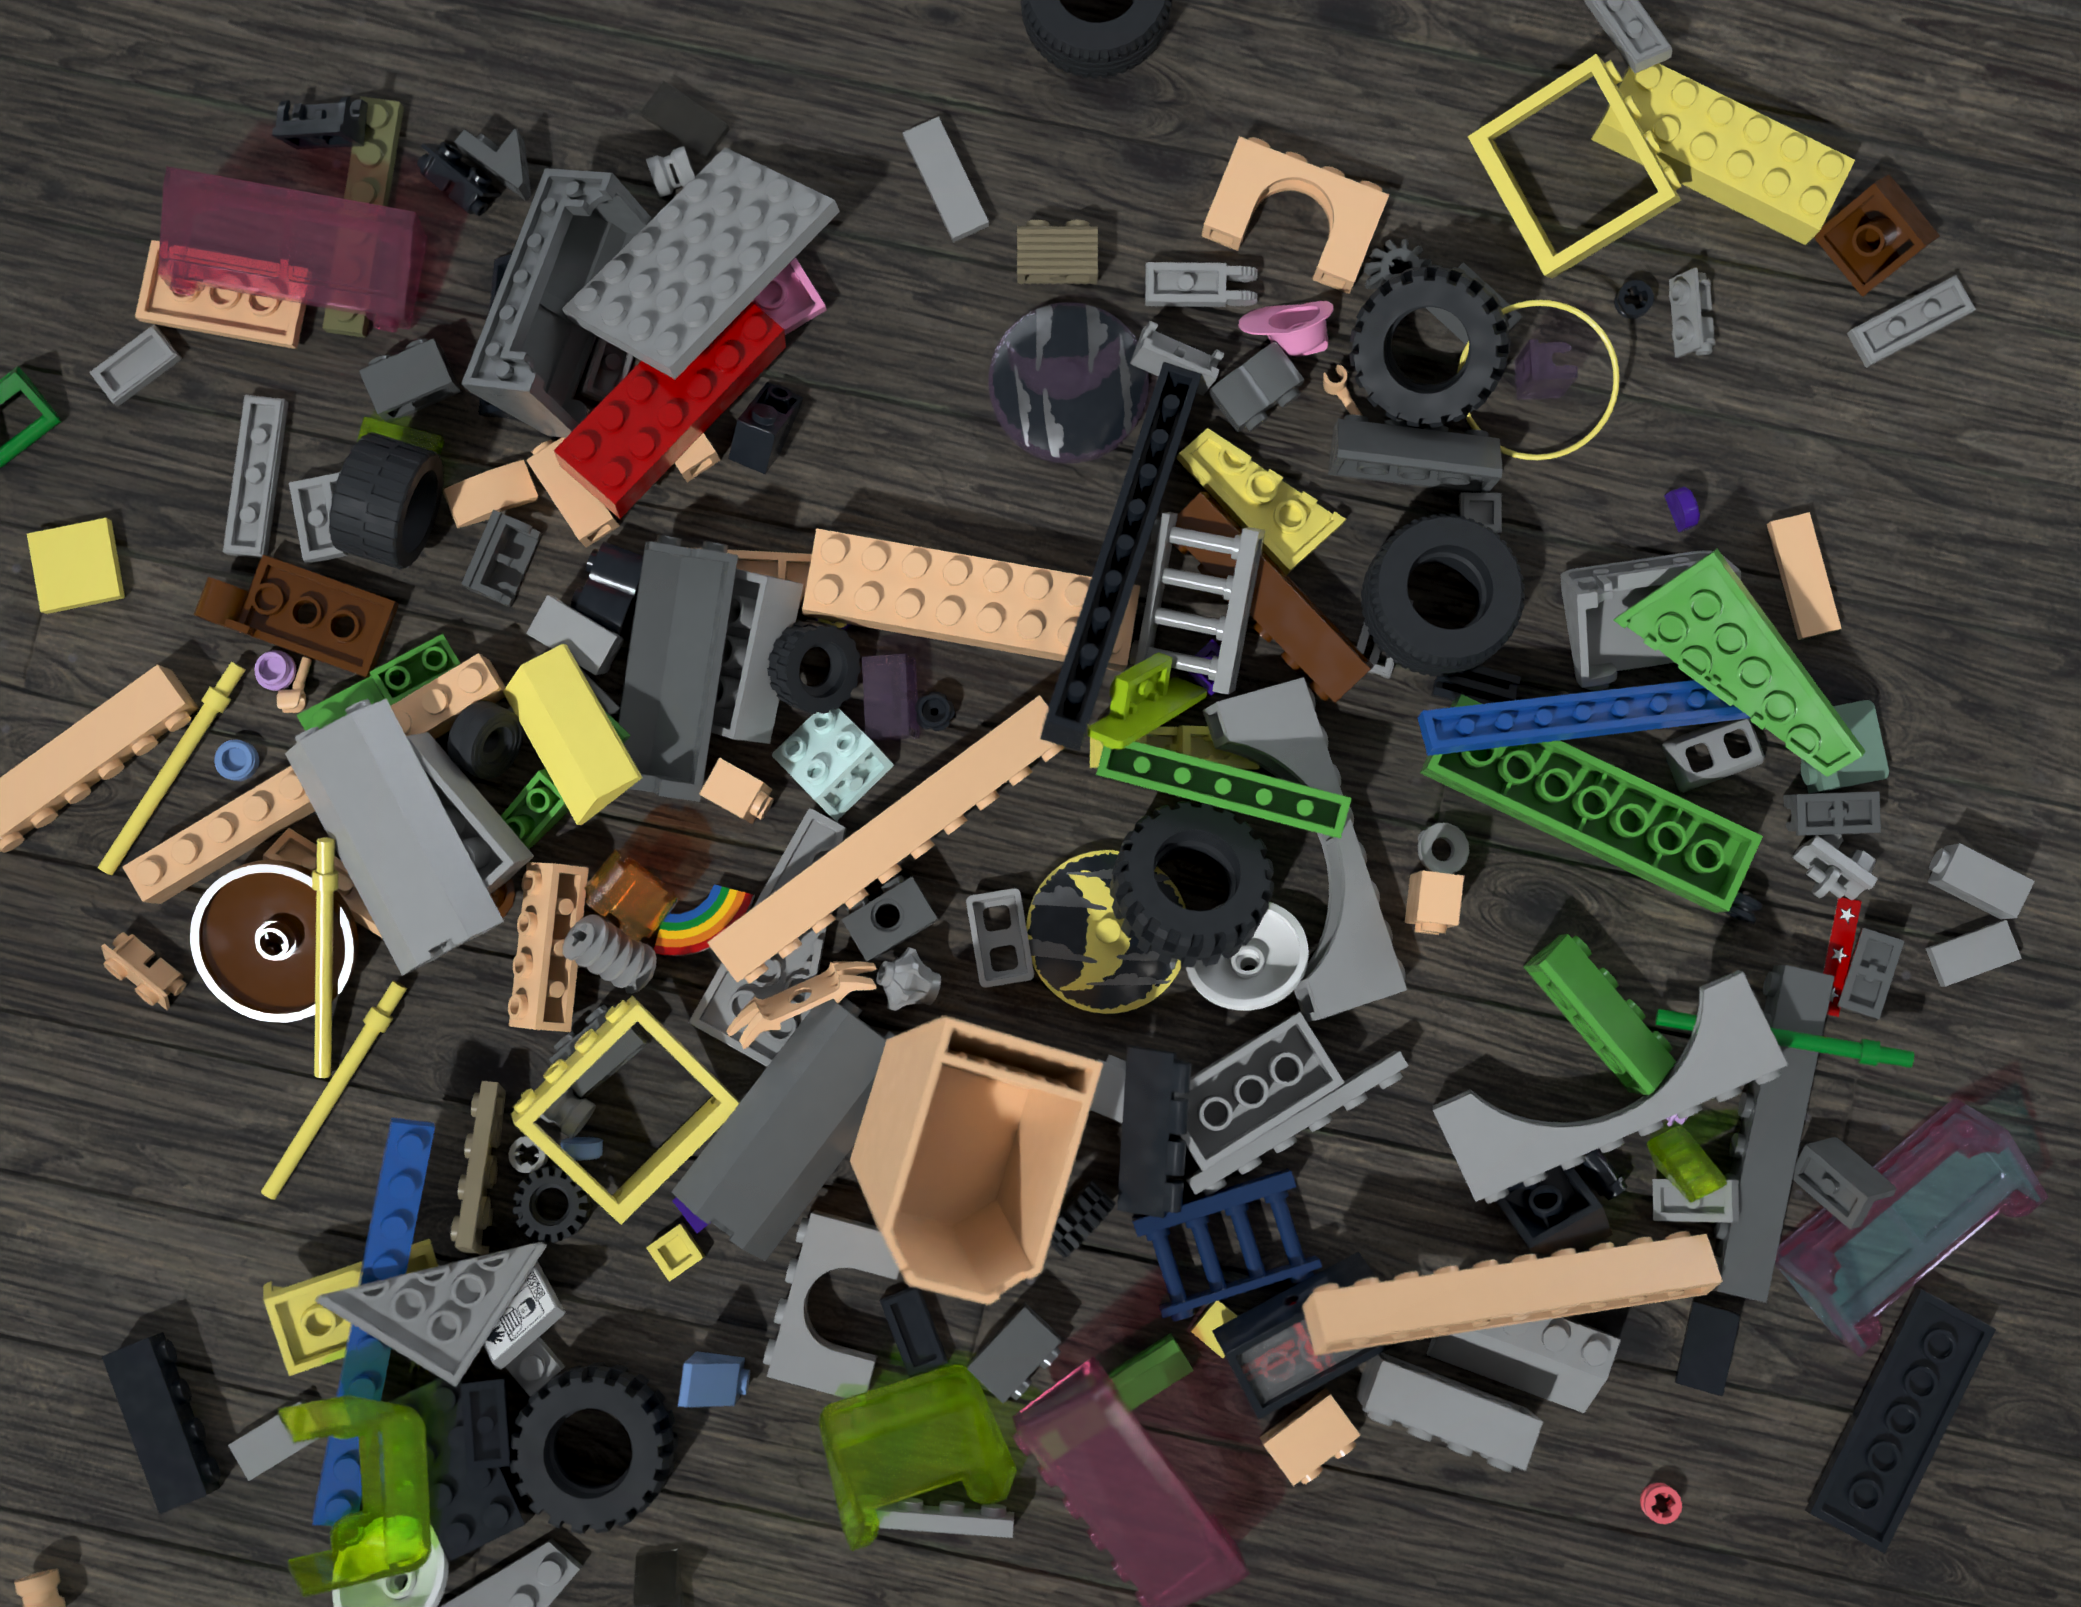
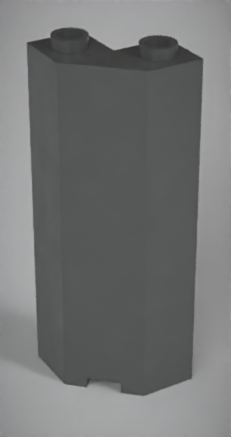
M657 535L656 542H645L618 724L631 735L624 743V746L642 776V779L629 789L654 792L662 797L700 802L701 795L699 793L703 786L738 555L727 553L728 545L703 541L702 549L681 547L682 539Z
M845 997L839 1003L831 999L810 1010L672 1191L697 1217L707 1224L712 1222L717 1228L730 1236L729 1240L764 1261L771 1255L855 1144L886 1040L896 1036L888 1031L884 1037L858 1017L862 1010Z

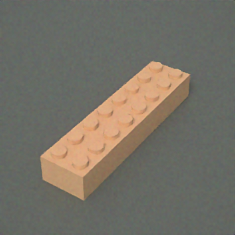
M816 528L802 610L805 617L1064 662L1092 577ZM1134 585L1107 667L1108 670L1123 672L1127 667L1140 592L1139 585Z

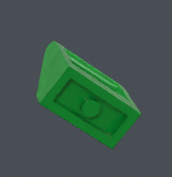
M19 366L0 379V405L21 390L43 415L0 447V468L62 422L57 413Z

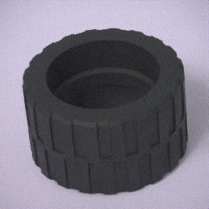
M374 432L362 436L352 447L343 463L331 500L329 533L335 548L339 551L400 570L411 566L424 549L438 515L444 485V466L440 455L435 451Z

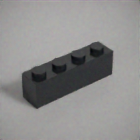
M164 1332L101 1356L159 1515L207 1496L221 1488L218 1481L220 1480L219 1466L213 1457H209L204 1443L206 1439L204 1425L199 1418L194 1416L189 1403L192 1398L190 1387L185 1379L180 1378L175 1365L177 1361L175 1347L169 1339H166Z

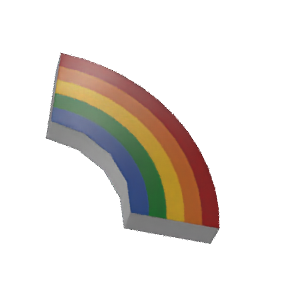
M714 884L707 899L696 909L682 914H663L654 947L655 953L680 956L699 953L710 948L707 943L749 912L755 895Z

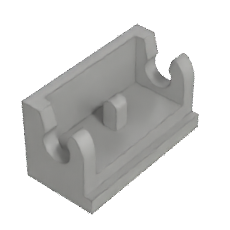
M1149 321L1141 332L1130 364L1159 376L1163 362L1200 373L1202 376L1196 393L1204 395L1217 379L1219 369L1216 367L1220 360H1222L1224 353L1219 350H1215L1212 355L1204 353L1156 332L1158 324Z
M551 594L546 596L526 633L551 649L561 644L567 645L578 665L594 675L608 673L624 640L618 634L607 630Z

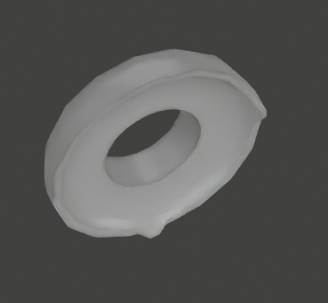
M1436 823L1418 835V856L1426 871L1453 874L1461 870L1466 864L1469 856V842L1465 834L1457 826L1449 823ZM1437 838L1446 840L1451 847L1450 857L1446 861H1439L1432 854V844Z

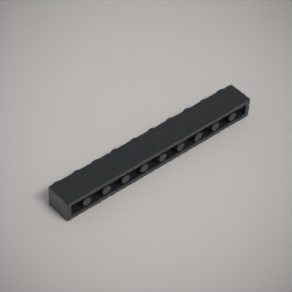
M1166 362L1162 364L1044 720L1040 736L1042 740L1079 752L1081 750L1202 376L1200 373Z

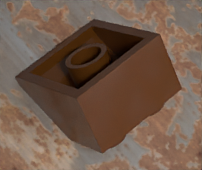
M1889 174L1871 185L1822 226L1821 230L1814 236V239L1863 297L1939 238L1940 235Z

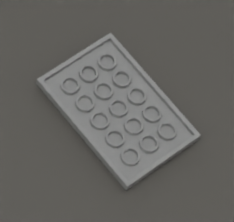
M725 147L695 177V180L690 181L597 275L577 292L562 310L568 320L676 379L814 239L840 210L834 199Z

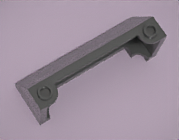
M545 168L462 381V385L471 393L547 436L566 438L589 415L587 407L581 401L574 400L573 398L597 335L568 320L562 308L652 220L651 216L613 173Z

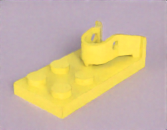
M430 1239L412 1244L406 1274L438 1266ZM362 1262L287 1287L273 1286L272 1282L266 1283L263 1286L264 1303L289 1376L344 1357L350 1322L320 1305L315 1300L321 1294L358 1286Z

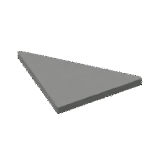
M539 1241L318 1295L315 1301L456 1387L547 1245Z

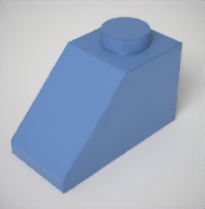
M696 1351L684 1363L678 1406H734L740 1399V1395H747L750 1370L744 1369L745 1358Z

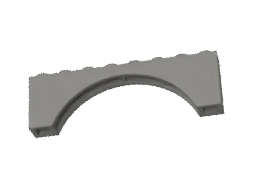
M1304 677L1218 701L1203 710L1215 749L1247 758L1266 769L1277 779L1343 795L1340 788V772L1332 764L1327 748L1328 736L1325 729L1319 724L1315 712V697L1312 690L1307 687ZM1350 806L1341 839L1317 833L1327 865L1329 901L1325 926L1319 944L1307 965L1301 982L1294 989L1301 1013L1306 1022L1319 1020L1407 990L1404 982L1406 978L1405 969L1401 961L1396 957L1392 945V930L1389 923L1383 918L1379 906V890L1370 879L1366 867V851L1363 845L1358 842L1353 827L1354 815Z
M1737 970L1699 987V1006L1696 1022L1682 1055L1650 1095H1644L1618 1111L1584 1121L1546 1122L1532 1120L1502 1110L1469 1089L1433 1105V1112L1475 1201L1485 1198L1486 1203H1491L1509 1194L1508 1187L1523 1182L1524 1186L1527 1187L1548 1177L1545 1171L1561 1165L1563 1170L1583 1163L1586 1161L1584 1154L1598 1148H1600L1601 1153L1614 1150L1625 1143L1623 1137L1636 1131L1639 1132L1640 1136L1655 1132L1663 1127L1662 1120L1677 1114L1679 1119L1694 1115L1702 1110L1700 1103L1714 1097L1717 1098L1718 1102L1733 1098L1742 1092L1739 1086L1755 1080L1757 1085L1774 1080L1781 1075L1779 1069L1788 1064L1744 973Z

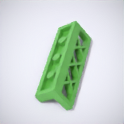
M1170 1333L1032 1420L1031 1431L1037 1440L1040 1439L1051 1458L1055 1459L1194 1370Z

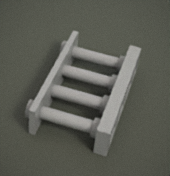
M1162 513L1161 520L1156 519L1152 529L1151 543L1156 544L1140 638L1139 641L1134 640L1132 644L1130 664L1136 665L1160 652L1173 657L1171 668L1208 675L1209 680L1214 681L1213 692L1229 695L1236 688L1265 530L1247 527L1242 529V535L1236 534L1235 538L1175 527L1178 513ZM1172 543L1231 554V559L1237 560L1234 576L1228 575L1227 579L1168 568ZM1165 584L1224 595V599L1229 600L1227 615L1221 616L1220 619L1161 608ZM1158 624L1216 635V640L1222 641L1219 657L1213 656L1212 659L1154 648Z

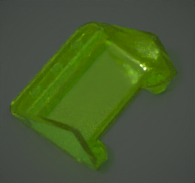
M950 1365L830 1403L820 1414V1434L843 1532L851 1552L870 1545L876 1539L880 1527L879 1518L875 1511L877 1508L961 1480L968 1497L977 1503L988 1505L1005 1500L1008 1497L1016 1474L1015 1463L978 1379L963 1365Z

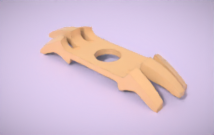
M830 962V966L825 972L766 999H758L754 996L732 1021L726 1031L730 1037L747 1025L740 1038L741 1045L745 1049L762 1032L780 1030L781 1022L833 998L839 1003L851 991L876 989L877 987L873 979L855 976L877 970L876 966L870 962ZM805 992L811 993L807 1000L797 1004L791 1003L795 996Z

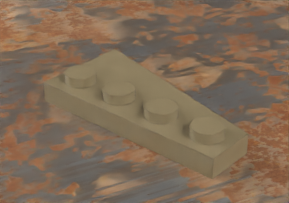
M482 1081L480 1093L475 1092L473 1095L471 1115L476 1117L474 1131L473 1133H468L464 1149L465 1158H469L467 1174L461 1175L458 1184V1198L462 1200L460 1216L454 1217L451 1227V1240L456 1241L455 1247L471 1258L489 1254L490 1246L482 1245L483 1230L487 1226H492L494 1209L491 1208L490 1197L487 1196V1188L492 1189L497 1181V1157L491 1155L492 1147L498 1148L501 1143L506 1091L498 1082Z

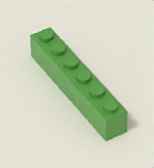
M1135 741L1123 749H1111L1103 746L1096 773L1099 776L1340 839L1351 802L1350 797Z

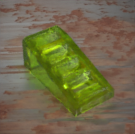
M1678 1125L1648 1140L1647 1147L1655 1167L1690 1203L1727 1185L1724 1175L1683 1126Z

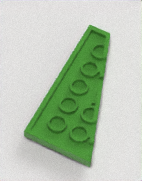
M1718 549L1613 619L1624 629L1628 627L1643 638V643L1654 651L1658 649L1678 664V668L1729 706L1734 705L1751 717L1750 721L1762 730L1766 728L1786 743L1785 747L1826 777L1864 755V748Z

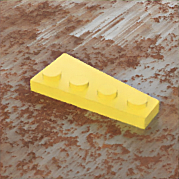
M1208 428L1185 447L1176 458L1242 528L1252 527L1265 530L1262 550L1286 575L1346 521V518L1335 511L1332 514L1317 504L1318 500L1304 491L1300 493L1282 481L1283 477L1271 469L1267 471L1253 462L1250 455Z

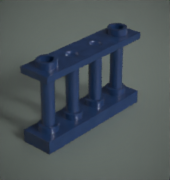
M1286 1168L1217 1190L1208 1196L1204 1194L1182 1201V1212H1167L1165 1218L1142 1214L1131 1218L1137 1237L1146 1235L1147 1241H1152L1170 1298L1169 1302L1159 1305L1163 1318L1171 1316L1172 1321L1183 1320L1195 1315L1196 1307L1287 1278L1290 1279L1291 1283L1302 1282L1314 1276L1313 1270L1322 1268L1320 1259L1317 1256L1304 1258L1286 1198L1289 1197L1287 1190L1296 1187L1291 1170ZM1263 1197L1265 1203H1270L1289 1264L1267 1271L1264 1269L1246 1210L1250 1209L1248 1202ZM1222 1210L1225 1211L1226 1216H1231L1249 1273L1248 1277L1225 1283L1207 1223L1210 1222L1209 1215ZM1184 1222L1186 1228H1191L1210 1287V1289L1186 1296L1167 1236L1171 1234L1169 1227Z

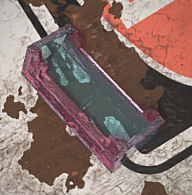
M1957 1098L1952 1099L1873 1166L1875 1170L1895 1185L1897 1189L1893 1196L1874 1201L1861 1227L1850 1230L1824 1207L1778 1246L1775 1266L1833 1336L1858 1357L1874 1346L1882 1336L1883 1327L1876 1317L1996 1215L2002 1213L2011 1218L2023 1217L2030 1214L2049 1198L2009 1131Z

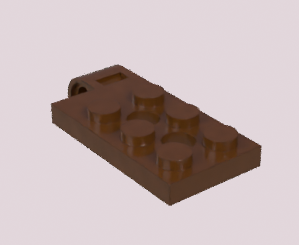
M263 554L248 592L231 584L208 577L193 615L368 678L370 677L369 672L375 669L399 604L393 600ZM306 603H313L317 608L316 618L309 624H301L298 619L300 607ZM345 616L352 617L355 623L353 633L345 638L338 637L335 631L337 621Z

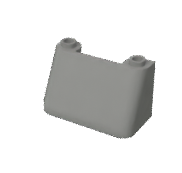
M1692 551L1567 570L1560 575L1577 683L1582 688L1603 690L1609 687V683L1617 679V671L1675 663L1658 649L1654 651L1643 643V638L1628 627L1624 629L1613 619L1713 551ZM1724 557L1741 580V570Z

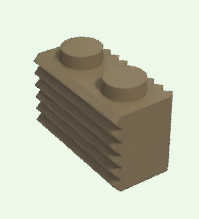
M1031 220L1026 222V226H1017V283L1097 284L1098 227H1090L1089 222L1084 220L1066 222V227H1050L1049 222L1044 220Z

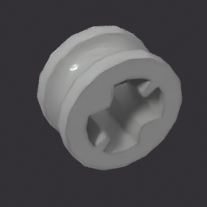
M527 1136L515 1140L510 1146L508 1153L512 1167L522 1173H532L543 1168L549 1159V1156ZM523 1144L526 1147L535 1145L538 1148L539 1153L534 1156L539 1158L535 1164L532 1161L525 1163L521 1161L519 1155L524 1154V1152L520 1151Z

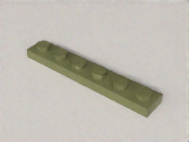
M360 97V99L368 103L364 146L352 147L323 329L327 333L366 338L404 107L398 101Z

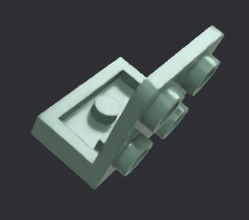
M1863 700L1833 706L1864 748L1865 753L1859 759L1828 777L1801 758V775L1804 783L1807 785L1809 794L1879 781L1888 777L1889 768L1873 702Z

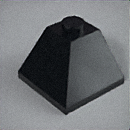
M1561 1165L1545 1171L1548 1177L1527 1187L1524 1186L1523 1182L1507 1188L1509 1191L1507 1196L1495 1201L1532 1253L1552 1254L1567 1248H1574L1576 1253H1581L1613 1235L1603 1206L1573 1167L1563 1170Z

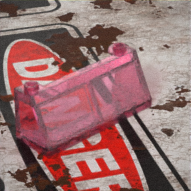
M167 166L163 183L158 275L170 287L171 291L181 295L194 296L195 291H203L205 286L366 315L368 319L374 321L373 326L386 332H397L398 328L410 330L427 244V236L416 212Z

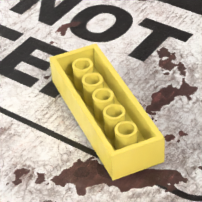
M1659 63L1638 73H1634L1630 66L1627 68L1622 78L1623 81L1620 82L1618 88L1624 98L1629 95L1633 97L1643 115L1637 119L1643 133L1651 130L1662 149V152L1656 155L1663 169L1668 166L1672 167L1680 184L1804 245L1821 230L1855 162L1854 159ZM1609 104L1591 140L1643 165Z

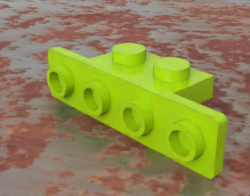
M1158 652L1114 677L1109 690L1111 697L1109 715L1090 725L1087 736L1100 741L1107 748L1123 749L1205 699L1207 689L1178 677L1169 679L1173 657Z

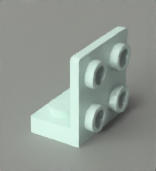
M839 708L836 710L831 709L829 713L825 714L819 712L812 714L772 754L773 758L836 822L894 766L874 742Z

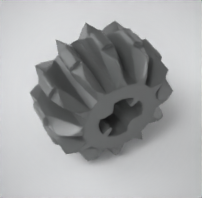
M1407 238L1402 239L1399 248H1396L1395 244L1389 239L1383 246L1384 251L1377 248L1372 251L1370 257L1373 262L1366 263L1364 267V272L1371 276L1366 280L1365 287L1366 289L1379 288L1394 276L1391 275L1393 268H1396V271L1400 274L1413 267L1422 268L1427 267L1429 264L1432 265L1431 259H1419L1423 251L1422 245L1410 251L1408 250L1409 243Z

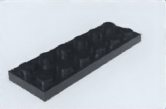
M1915 1288L1805 1511L1885 1554L1996 1329L1928 1292Z

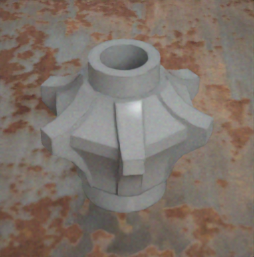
M907 947L906 951L899 958L897 957L892 962L884 961L881 964L877 974V984L884 987L883 989L888 999L887 1008L896 1011L909 1004L924 1003L931 1005L938 995L941 976L938 973L932 972L929 967L923 964L915 949Z

